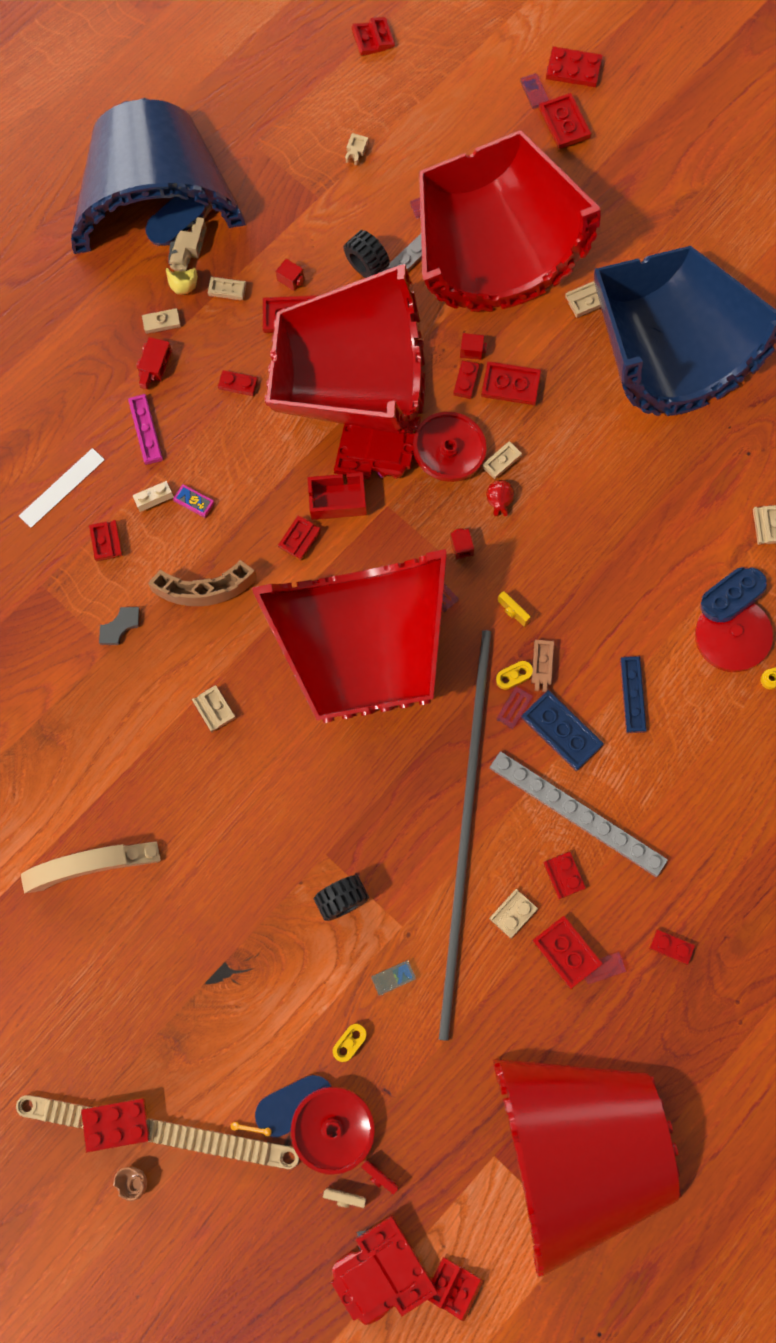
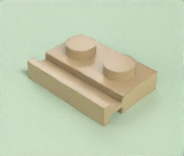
M594 281L565 294V298L568 300L576 318L601 308Z
M776 505L763 506L761 508L754 507L753 515L758 545L761 543H776Z
M216 685L201 693L195 699H192L211 732L236 719Z
M515 889L489 919L511 939L538 908Z

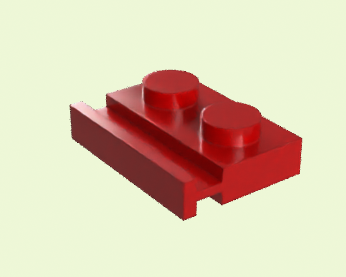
M297 515L279 542L278 548L302 560L321 532V528L316 527L313 523Z
M116 520L89 525L96 562L112 559L116 556H123Z
M571 852L543 862L558 900L586 889Z

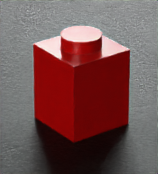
M287 258L275 271L277 281L293 291L298 286L300 287L305 279L303 268Z
M463 333L460 358L481 360L482 353L486 354L487 343L484 342V335Z
M459 528L450 533V541L456 560L474 556V546L469 528Z

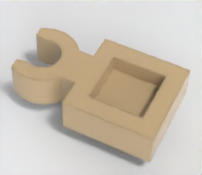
M351 134L346 147L348 152L345 156L346 163L351 158H354V165L359 163L358 155H364L369 142L368 137Z

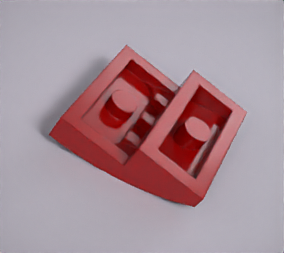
M386 17L370 18L369 23H353L351 29L360 56L379 53L395 46Z
M443 1257L432 1279L438 1294L428 1299V1301L440 1309L446 1310L459 1320L465 1321L484 1280Z

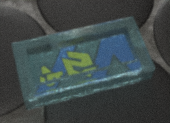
M408 960L371 976L379 996L416 980Z

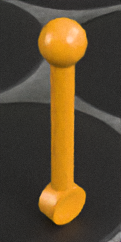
M238 1122L231 1124L233 1131L241 1129L263 1133L265 1136L272 1134L270 1128L260 1129L243 1126Z

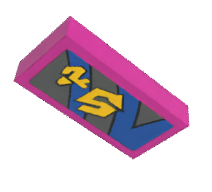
M183 484L173 498L174 502L206 518L215 504L210 498Z

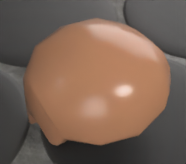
M126 1167L120 1169L115 1174L113 1186L117 1188L119 1197L133 1201L140 1199L146 1192L147 1178L142 1170L136 1167Z

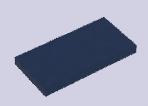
M549 690L521 715V718L575 771L604 745Z

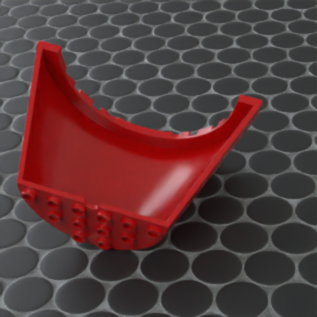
M521 130L478 147L471 155L464 153L419 171L422 277L431 294H434L437 300L445 302L449 307L455 309L463 307L470 309L471 312H479L481 310L489 312L493 311V307L501 306L502 309L528 302L546 293L545 288L551 284L555 287L564 277H568L573 272L572 268L575 267L580 258L587 256L592 248L591 243L597 237L596 229L600 227L601 221L600 207Z
M405 264L398 265L277 312L276 320H274L275 331L274 335H272L273 348L270 350L272 361L268 366L269 379L267 380V395H265L267 406L277 413L403 435L413 434V430L418 429L419 422L422 419L421 416L418 417V413H423L425 401V373H422L421 368L425 365L423 339L419 340V338H422L421 331H418L417 323L420 322L416 297L414 291L411 292L409 290L412 282Z
M446 549L427 552L424 556H420L419 560L414 558L404 561V563H395L343 575L319 578L313 581L296 582L297 587H292V583L252 587L253 594L316 720L323 719V723L335 721L334 717L342 716V719H348L357 716L359 712H361V716L376 713L379 711L378 709L381 712L391 711L398 708L397 705L402 709L414 706V702H419V705L431 703V699H434L447 560Z
M502 1059L493 1060L496 1080L500 1086L501 1094H507L508 1098H503L509 1118L528 1218L531 1224L530 1230L532 1242L534 1243L532 1255L537 1277L545 1276L678 1202L679 1197H681L678 1178L680 1173L675 1156H678L676 1144L672 1143L670 1134H673L670 1120H666L662 1098H659L653 1076L650 1077L648 1073Z

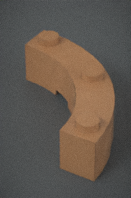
M239 560L232 568L222 573V576L214 579L193 580L192 582L173 577L160 569L148 585L153 593L167 601L186 606H208L227 601L244 592L257 580L255 570Z

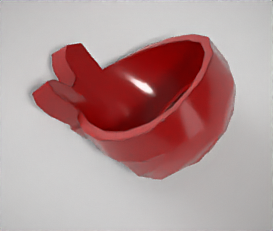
M496 480L487 488V501L494 507L493 513L495 517L498 516L499 511L506 517L508 515L507 506L514 499L513 487L505 480Z

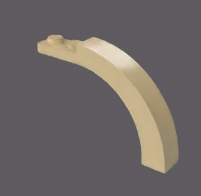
M157 842L127 846L122 844L88 850L45 862L23 872L21 878L24 893L44 891L52 885L75 877L110 869L158 863L161 860Z

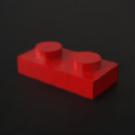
M461 361L453 392L454 396L471 399L479 364Z
M222 370L218 389L254 396L258 379L254 376Z
M656 930L649 949L688 965L695 945Z

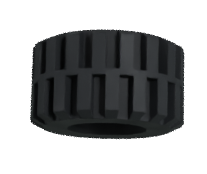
M365 230L357 232L343 246L349 263L365 278L382 272L390 265L389 256L383 245L376 237Z
M358 875L343 878L325 887L314 897V901L324 921H331L346 915L362 906L369 899Z

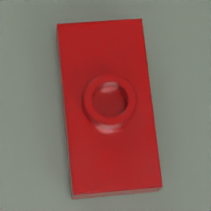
M365 1160L361 1168L372 1176L370 1180L377 1187L380 1188L382 1185L394 1195L399 1188L398 1185L369 1160Z

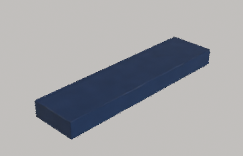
M640 656L621 657L620 666L626 733H645L646 720Z

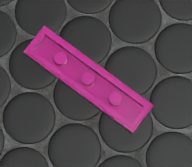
M146 394L128 398L145 465L163 461Z

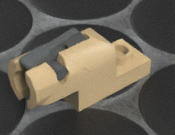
M197 217L196 224L192 226V232L180 231L176 241L170 243L168 262L171 269L185 271L191 257L199 259L207 229L204 218Z

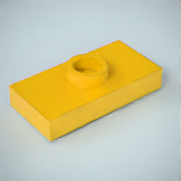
M503 591L498 596V602L505 608L508 616L514 617L525 627L530 621V615Z

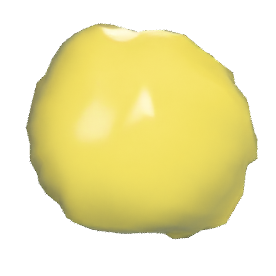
M166 268L168 284L176 294H188L195 289L198 278L196 268L182 272H171Z

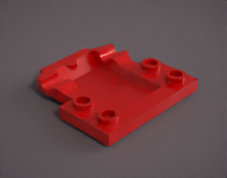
M344 424L335 461L334 474L346 476L349 473L363 472L364 479L370 480L372 471H376L383 477L390 475L397 479L403 476L406 469L410 470L415 434L403 435Z
M393 1215L357 1237L356 1242L361 1250L349 1252L343 1258L338 1259L332 1268L334 1279L331 1281V1284L353 1321L358 1319L364 1325H370L380 1320L394 1306L402 1317L438 1294L437 1288Z

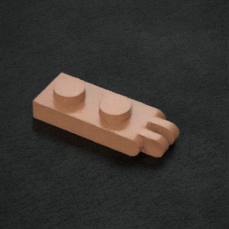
M534 641L531 683H535V691H539V684H543L542 692L547 691V684L551 685L554 641Z

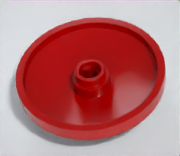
M439 412L424 419L415 432L412 445L415 460L421 469L431 477L447 482L461 481L475 474L484 461L487 447L480 427L472 419L456 412Z
M753 603L728 622H715L701 613L695 627V641L703 658L712 666L727 672H744L756 667L767 656L773 642V629L765 612Z
M325 1087L310 1093L296 1108L291 1122V1140L297 1156L306 1166L323 1174L334 1175L352 1170L368 1155L374 1140V1121L367 1104L356 1093L341 1087Z

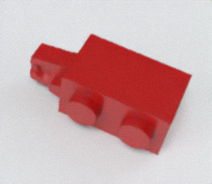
M149 337L147 343H144L142 357L137 361L138 376L140 377L139 385L140 388L148 390L151 381H162L172 353L170 342Z

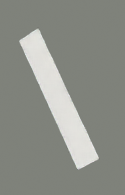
M92 448L24 510L19 517L30 527L35 525L105 459Z

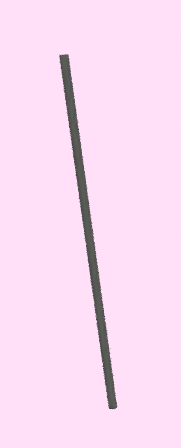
M488 630L482 631L438 1039L449 1041L492 632Z

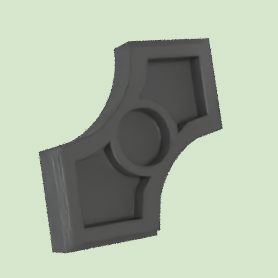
M120 607L117 617L112 622L100 625L99 644L119 645L122 636L127 631L139 627L140 608Z

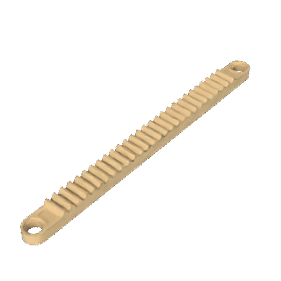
M32 1095L23 1096L16 1103V1110L23 1117L76 1128H83L81 1109L92 1108ZM25 1100H30L33 1104L30 1112H25L22 1108ZM147 1118L150 1138L148 1142L284 1169L294 1168L300 1160L294 1148L290 1146ZM286 1152L294 1154L295 1160L292 1164L284 1162L283 1155Z

